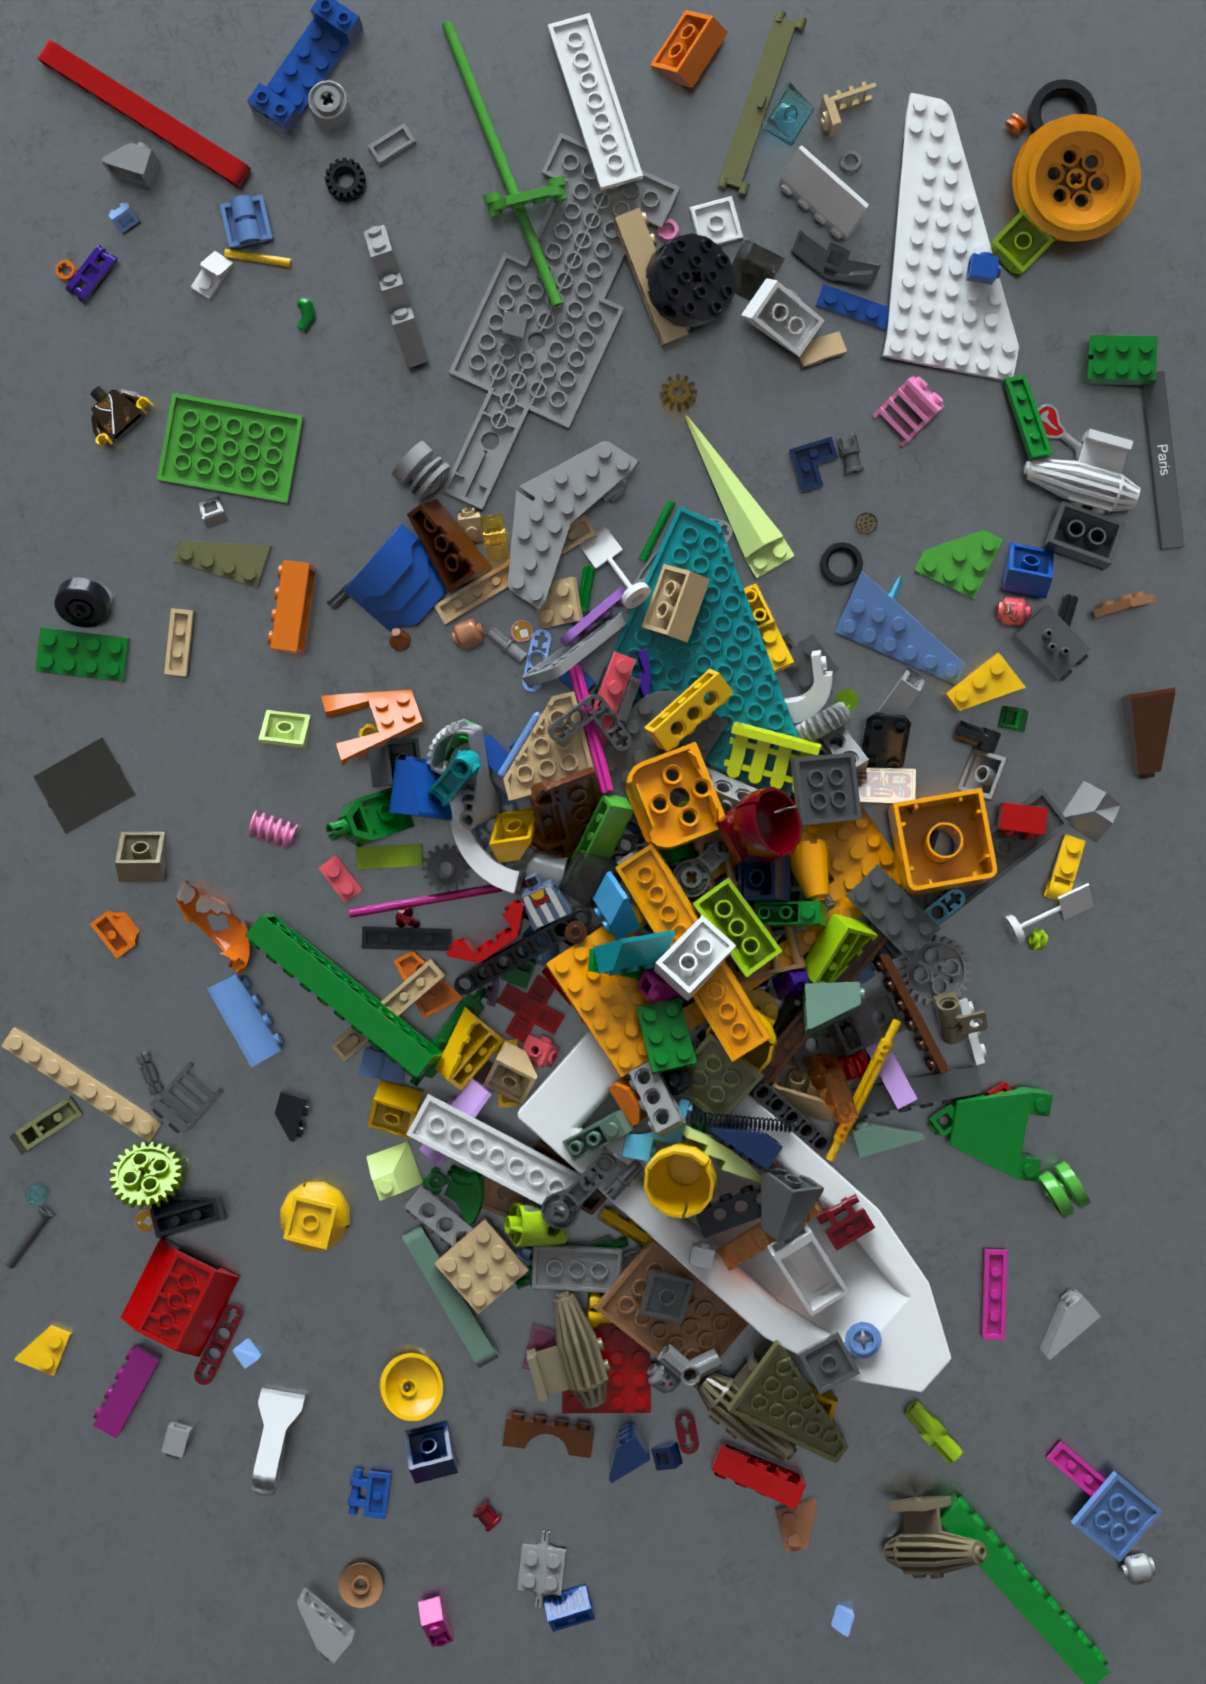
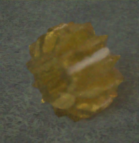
M676 374V381L669 376L667 378L669 384L662 383L661 387L666 391H661L660 397H666L662 401L663 405L671 403L669 405L670 411L674 409V406H677V412L680 413L682 405L686 410H689V403L695 404L696 399L692 396L697 395V390L692 389L695 386L694 381L687 384L688 376H685L682 381L680 380V374ZM683 390L682 395H679L678 398L675 397V392L673 391Z

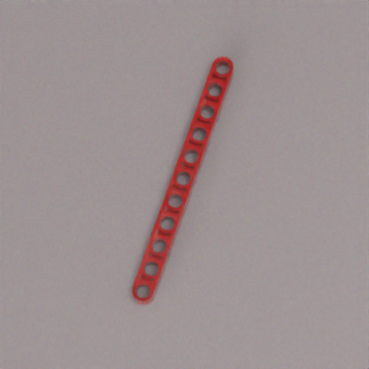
M49 40L37 59L54 72L235 187L240 188L251 171L247 164L54 41Z

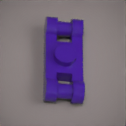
M98 245L67 284L66 291L70 294L74 293L78 296L79 301L86 303L91 293L108 271L115 266L118 258L113 254L107 253L106 248L102 245ZM100 258L104 261L101 266L96 263ZM81 281L87 284L84 289L79 287Z

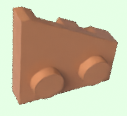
M816 1498L799 1502L796 1510L786 1505L775 1508L786 1553L808 1548L817 1508Z

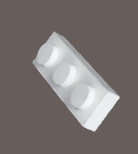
M965 997L959 999L961 1015L975 1013L972 1001L968 1002ZM972 1019L970 1021V1026L976 1027L978 1026V1023H974ZM980 1031L966 1034L975 1065L985 1063L984 1057H987L985 1046L980 1044L978 1036L981 1035Z

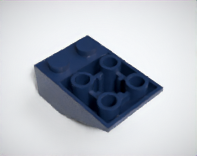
M714 1124L708 1126L711 1131V1137L721 1144L724 1141L729 1143L730 1150L740 1157L743 1154L748 1156L749 1163L759 1170L762 1167L768 1170L783 1148L779 1141L762 1130L741 1129V1127L733 1128L732 1126L724 1127L718 1124L717 1126Z

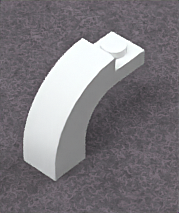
M821 650L812 651L811 654L814 683L810 690L801 696L784 698L793 723L805 721L817 714L825 705L830 695L833 671L824 672V670H827L826 656H822Z

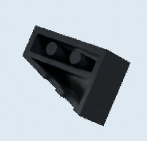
M168 1195V1202L161 1200L160 1207L153 1203L150 1210L156 1238H165L226 1220L220 1198Z

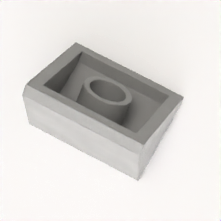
M973 748L957 790L966 791L982 788L984 800L994 801L1009 759Z

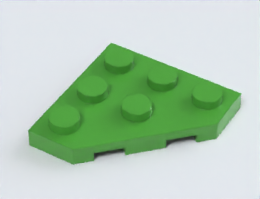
M982 530L923 551L914 572L974 600L1003 539Z

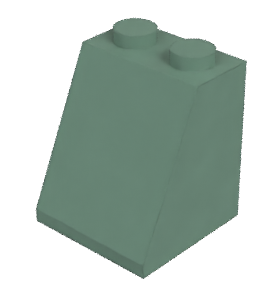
M860 982L805 984L803 989L805 1036H810L857 1013L865 1001L864 988H860Z

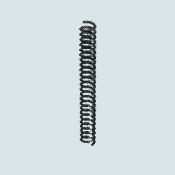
M686 1111L687 1113L689 1112V1124L691 1119L692 1123L695 1124L697 1113V1124H700V1114H702V1125L704 1122L706 1125L709 1124V1115H711L710 1125L712 1126L713 1116L715 1115L714 1125L717 1126L719 1115V1126L722 1125V1116H724V1127L726 1123L730 1127L731 1117H733L732 1127L734 1128L735 1118L737 1117L736 1127L739 1128L740 1125L742 1129L744 1127V1118H746L745 1129H747L748 1119L750 1118L749 1129L751 1130L753 1126L754 1130H756L758 1119V1130H760L761 1120L763 1119V1131L765 1128L767 1131L770 1130L771 1120V1131L774 1130V1121H776L775 1131L777 1132L779 1129L782 1132L784 1121L785 1133L787 1132V1122H789L788 1132L790 1133L792 1130V1122L794 1124L793 1132H796L794 1120L786 1121L785 1119L777 1120L776 1118L764 1119L763 1117L755 1118L754 1116L751 1118L750 1116L742 1117V1115L738 1117V1115L734 1116L733 1114L725 1115L723 1113L721 1115L720 1113Z

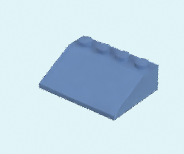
M240 973L207 988L248 1063L253 1067L284 1050L282 1047L284 1042L278 1033L275 1034L271 1028L273 1023L267 1013L264 1015L260 1009L262 1003L256 994L253 995L249 989L251 984L248 978Z

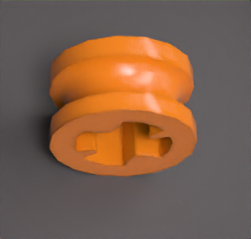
M1012 114L1011 120H1007L1005 123L1007 128L1017 136L1022 134V129L1026 130L1028 127L1027 123L1017 114Z
M61 260L57 263L55 272L61 280L69 282L77 273V269L71 261ZM64 266H67L69 269H71V272H68L69 275L65 276L61 272V269L64 270Z

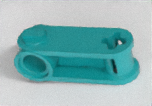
M459 750L451 759V764L428 790L429 794L435 795L442 802L441 805L443 807H446L470 779L473 780L481 771L479 769L481 767V759L476 752Z

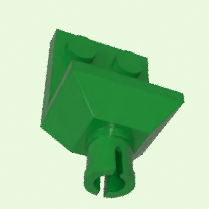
M391 787L355 799L344 805L338 818L339 821L327 824L326 831L328 833L337 830L333 834L328 835L331 841L345 836L347 841L361 847L374 840L414 827L410 815L389 813L392 794Z

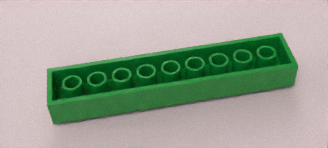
M274 913L261 915L245 935L250 939L249 944L257 950L262 949L266 953V958L272 963H279L286 975L291 978H297L301 982L300 986L308 992H314L321 1004L332 1007L335 1010L334 1014L338 1018L349 1021L352 1024L351 1028L360 1035L362 1033L369 1038L368 1042L373 1047L384 1050L386 1052L385 1056L390 1061L401 1064L403 1066L402 1070L410 1077L415 1076L417 1078L427 1074L441 1056L442 1052Z
M952 1493L950 1495L952 1505L939 1508L941 1524L949 1533L978 1540L984 1544L987 1556L982 1564H978L980 1568L1084 1684H1098L1110 1673L1106 1666L1109 1662L1104 1657V1654L1096 1645L1094 1646L1091 1643L1089 1637L1081 1628L1078 1630L1073 1619L1066 1612L1063 1613V1610L1059 1607L1060 1605L1051 1595L1047 1598L1048 1594L1037 1579L1032 1581L1033 1577L1030 1575L1029 1570L1022 1562L1017 1564L1018 1560L1014 1557L1015 1555L1006 1545L1002 1547L1003 1544L997 1534L992 1529L987 1531L988 1527L985 1521L977 1512L972 1514L973 1510L970 1508L969 1503L962 1496L958 1498Z

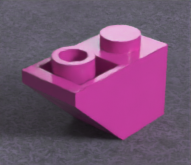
M440 1597L418 1602L421 1626L431 1646L441 1647L449 1642H453L446 1610Z

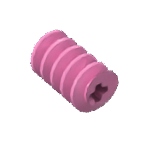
M256 810L249 825V837L253 838L257 834V840L261 841L265 837V841L268 844L274 839V846L278 847L282 842V848L286 850L292 845L299 825L296 824L293 829H290L289 821L285 826H282V819L274 823V816L271 815L268 820H265V813L257 817Z

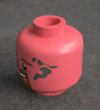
M1006 597L1003 602L999 603L998 619H1002L1004 625L1022 626L1025 624L1026 619L1031 617V606L1027 605V601L1023 597Z

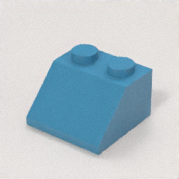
M611 871L607 872L593 898L596 908L593 910L599 921L604 920L602 924L607 934L612 933L615 939L618 940L641 927L627 895Z

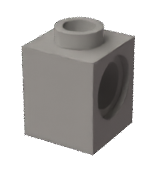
M171 1422L167 1428L161 1452L166 1453V1456L172 1459L183 1458L187 1452L193 1427Z

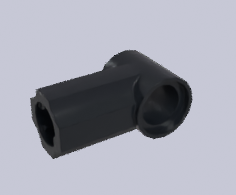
M960 720L953 738L975 746V749L994 754L1001 734L984 727L980 728Z

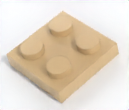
M576 577L552 581L547 603L541 611L537 609L540 629L575 623L583 619Z

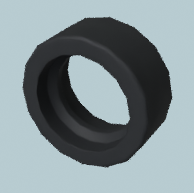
M838 542L829 546L823 553L820 561L821 573L825 579L832 584L841 586L854 581L859 576L863 566L862 555L857 547L846 542ZM846 551L851 554L855 564L854 569L849 575L840 577L830 571L828 562L833 553Z

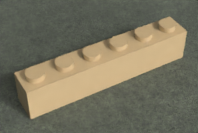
M640 208L615 217L613 224L660 345L663 346L688 335L687 330H690L689 326L681 327L672 324L659 314L650 301L646 267L652 254L656 251L657 242L654 234H650L647 225H649V221L645 212L641 213Z

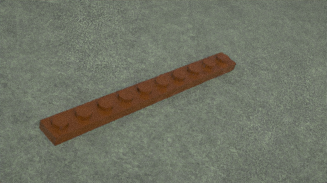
M872 923L869 927L878 937L874 941L870 939L861 948L863 950L860 956L856 954L847 963L849 967L834 983L854 982L887 942L888 939ZM803 1008L777 1038L773 1060L761 1071L764 1074L763 1079L769 1084L809 1037L805 1036Z

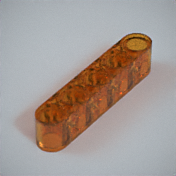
M817 1202L803 1223L809 1222L822 1213V1209ZM760 1221L717 1249V1253L727 1269L732 1270L768 1248L767 1246L773 1243L774 1240L761 1229Z

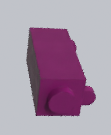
M654 969L644 970L637 989L647 1002L667 1001L680 998V1000L685 999L662 979Z

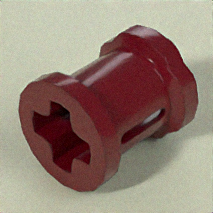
M488 1502L483 1503L472 1514L474 1518H478L485 1526L486 1532L492 1530L502 1519L500 1516H496L489 1508Z

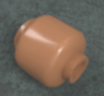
M473 618L456 624L452 632L456 646L466 651L482 645L484 641L483 636L486 635L482 622L477 623Z

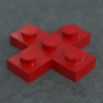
M537 975L527 993L509 983L506 984L497 1000L498 1004L515 1013L505 1031L506 1034L525 1043L534 1025H537L555 1035L565 1015L546 1005L555 990V987L549 980Z

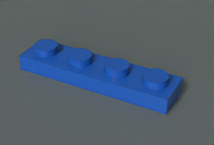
M823 284L816 307L887 331L888 306Z

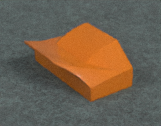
M108 910L90 923L91 927L116 959H119L135 946V939L140 931L126 912L113 913Z
M622 1077L612 1084L608 1090L631 1125L634 1126L647 1116V1112H644L639 1105L638 1100L641 1098L638 1092L632 1089L629 1082L631 1079Z

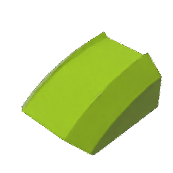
M1023 208L990 244L993 255L999 257V261L1011 273L1023 274L1056 239L1038 228ZM1023 216H1025L1040 232H1038L1032 226H1030Z

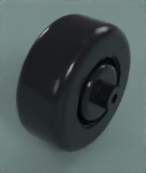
M75 577L67 579L59 586L54 606L56 612L64 621L77 627L89 628L97 626L105 620L110 607V597L106 589L96 581Z

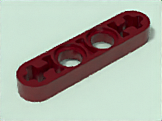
M230 1303L223 1310L196 1367L194 1378L197 1383L207 1385L214 1379L243 1318V1308L239 1304ZM233 1308L237 1310L236 1314L239 1316L232 1319L231 1325L222 1323V1320L227 1322L230 1317L227 1311H231ZM220 1328H226L229 1331L230 1336L228 1339L222 1340L218 1337V1330ZM209 1349H218L220 1358L212 1360L208 1356ZM207 1364L216 1365L215 1368L213 1366L209 1368L208 1375L210 1377L201 1378L202 1374L199 1371H204Z

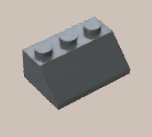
M1062 501L1049 528L1043 548L1106 570L1112 564L1125 523Z

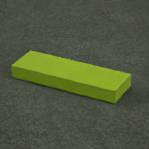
M422 844L355 847L357 870L423 866Z

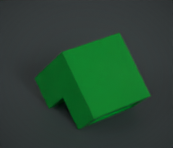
M509 959L507 960L505 967L510 965ZM527 961L502 975L501 979L527 989L537 963Z

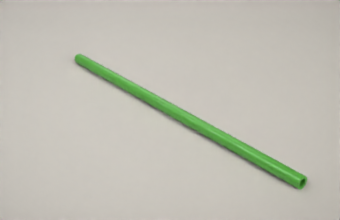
M451 20L442 23L443 30L508 195L519 193L453 22ZM526 208L516 210V216L552 308L559 307L563 303Z

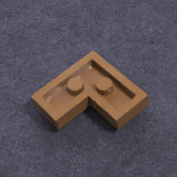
M1144 591L1121 596L1119 597V602L1114 603V599L1102 602L1101 607L1094 609L1093 612L1095 618L1148 605L1156 602L1154 593L1145 595Z

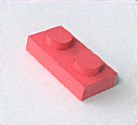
M337 855L318 868L345 903L364 890Z

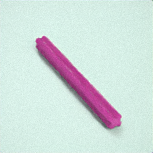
M576 664L569 669V674L577 703H579L589 694L581 665ZM583 705L581 709H583L589 717L591 714L587 711H589L592 708V706L586 709ZM592 720L584 726V731L600 792L608 794L614 789L598 728Z

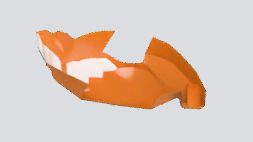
M182 880L177 890L176 901L187 923L193 921L223 950L220 954L232 959L228 966L233 968L236 974L239 975L246 968L250 955V939L245 936L248 932L245 922L242 921L240 924L225 902L214 897L201 896L196 886H191L189 881ZM211 913L216 916L223 914L226 917L229 928L213 931L207 916Z

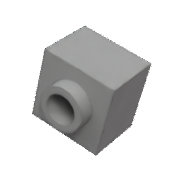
M698 1241V1244L692 1243L688 1260L689 1264L711 1269L715 1249L711 1248V1244Z

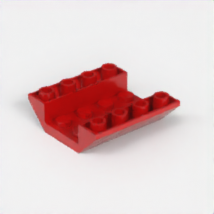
M515 900L504 907L506 912L502 915L510 927L496 935L498 940L495 942L489 940L476 949L470 938L464 940L462 937L447 946L449 951L446 952V955L451 958L480 963L519 937L526 910L523 901L519 903L518 900Z
M160 1238L120 1318L136 1332L176 1352L200 1357L240 1277L221 1267L217 1270L179 1251L181 1247Z

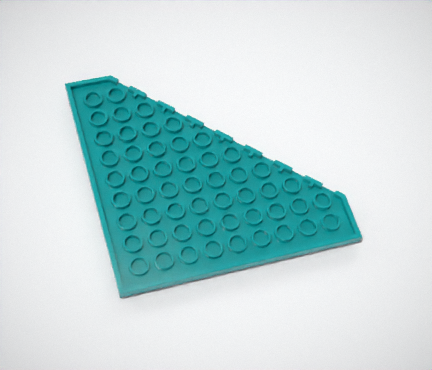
M679 506L644 581L650 587L651 593L641 605L632 608L627 624L624 626L613 652L615 651L636 659L630 675L635 677L642 674L636 653L647 649L651 666L649 694L659 691L683 693L709 669L720 673L734 693L725 704L718 706L713 711L728 721L703 761L727 772L728 766H725L724 762L725 759L730 760L733 744L729 742L731 737L735 738L736 734L731 733L735 722L799 737L720 524ZM664 564L688 570L710 579L687 643L641 627ZM612 652V654H611V656H610V658H609V660H608V663H607V665H606L607 668H608V666H609V663H610V660H611V658H612L613 652ZM639 690L637 691L632 707L639 700L642 699ZM709 693L705 695L704 702L708 699ZM749 738L748 742L757 744L756 739ZM770 745L771 748L779 749L778 745ZM746 749L743 764L751 766L755 750ZM793 749L792 753L800 755L801 751ZM768 754L765 770L773 771L776 755ZM791 760L786 773L788 776H792ZM741 770L738 778L751 783L748 778L749 772ZM763 776L759 783L751 784L760 788L771 787V778ZM784 781V785L780 790L786 792L790 797L793 792V783Z

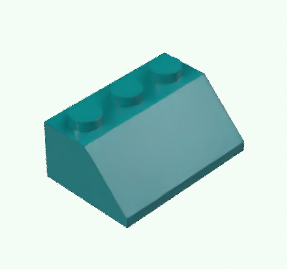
M674 930L619 939L593 947L599 974L608 972L609 976L623 974L622 970L626 969V973L640 971L639 967L643 966L644 970L655 968V963L670 949L675 936Z

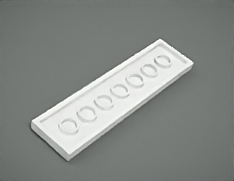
M590 13L548 24L547 29L600 191L643 179L640 164Z
M429 1094L426 1096L407 1132L408 1136L540 1205L552 1193L567 1189L581 1175L577 1171ZM556 1206V1213L559 1215L561 1213L563 1216L564 1208Z

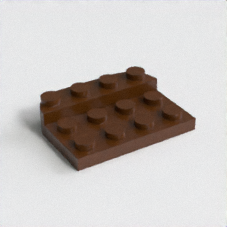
M593 767L551 783L546 778L531 787L530 803L540 840L548 853L561 855L562 858L573 856L601 798Z

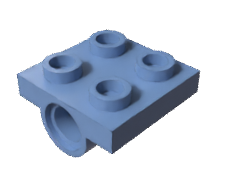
M250 195L237 196L228 203L220 204L230 249L273 240L263 195L255 197Z

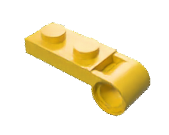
M1067 834L1063 835L1044 897L1059 902V896L1072 891L1086 843L1085 840Z

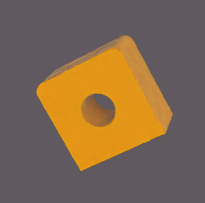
M982 788L895 802L887 810L901 888L909 896L981 885L996 875L997 864ZM936 831L947 833L954 842L953 854L942 856L934 852L929 842L930 834Z

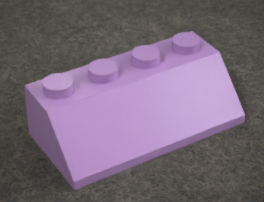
M473 1077L456 1098L452 1095L447 1104L475 1118L492 1095L493 1090L484 1086ZM419 1142L422 1144L419 1150L437 1167H440L447 1156Z

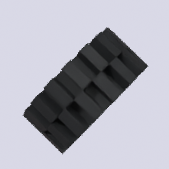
M342 158L341 161L336 159L334 164L331 162L330 168L326 169L325 176L326 186L330 194L345 202V199H348L350 202L354 197L356 199L359 198V194H362L364 192L363 188L366 187V177L358 162L355 163L351 158L350 160ZM343 172H349L354 176L353 184L347 188L341 187L337 183L338 176Z

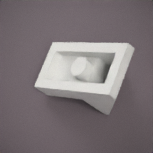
M214 251L201 262L202 270L191 285V288L211 301L234 263Z

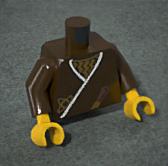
M101 386L96 387L90 395L97 402L91 408L94 413L91 417V422L98 446L104 450L103 445L109 442L112 445L113 442L148 413L145 410L147 405L153 406L154 404L136 392L125 389L117 391L113 388L106 393Z

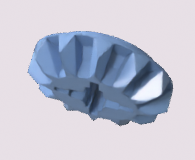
M862 1321L853 1324L845 1337L848 1351L853 1356L861 1359L874 1356L879 1351L882 1343L879 1330L873 1324ZM862 1331H864L867 1338L873 1339L866 1342L865 1350H863L861 1342L853 1341L861 1337Z

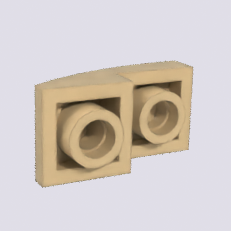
M840 331L811 340L799 357L802 368L820 364L826 359L844 355L847 349Z

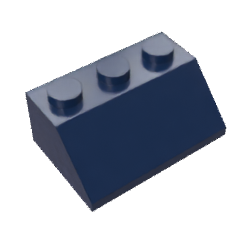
M636 1422L632 1425L627 1423L618 1429L619 1433L616 1434L609 1463V1481L611 1484L650 1460L649 1444Z

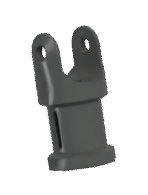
M855 433L852 434L854 444L847 449H844L842 439L838 437L840 454L844 458L846 467L845 475L864 471V467L861 466L859 459L860 448Z

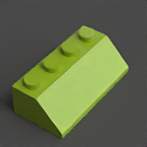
M729 877L692 903L700 916L703 915L736 945V948L729 956L745 978L782 952L779 945Z

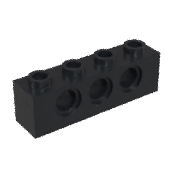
M752 1184L740 1189V1193L734 1195L731 1192L718 1197V1201L709 1202L701 1213L696 1214L704 1238L760 1218L761 1203L756 1201V1196L761 1193V1185L753 1187ZM743 1200L747 1202V1208L744 1211H737L735 1209L737 1201ZM722 1208L726 1211L723 1219H716L713 1216L716 1209Z

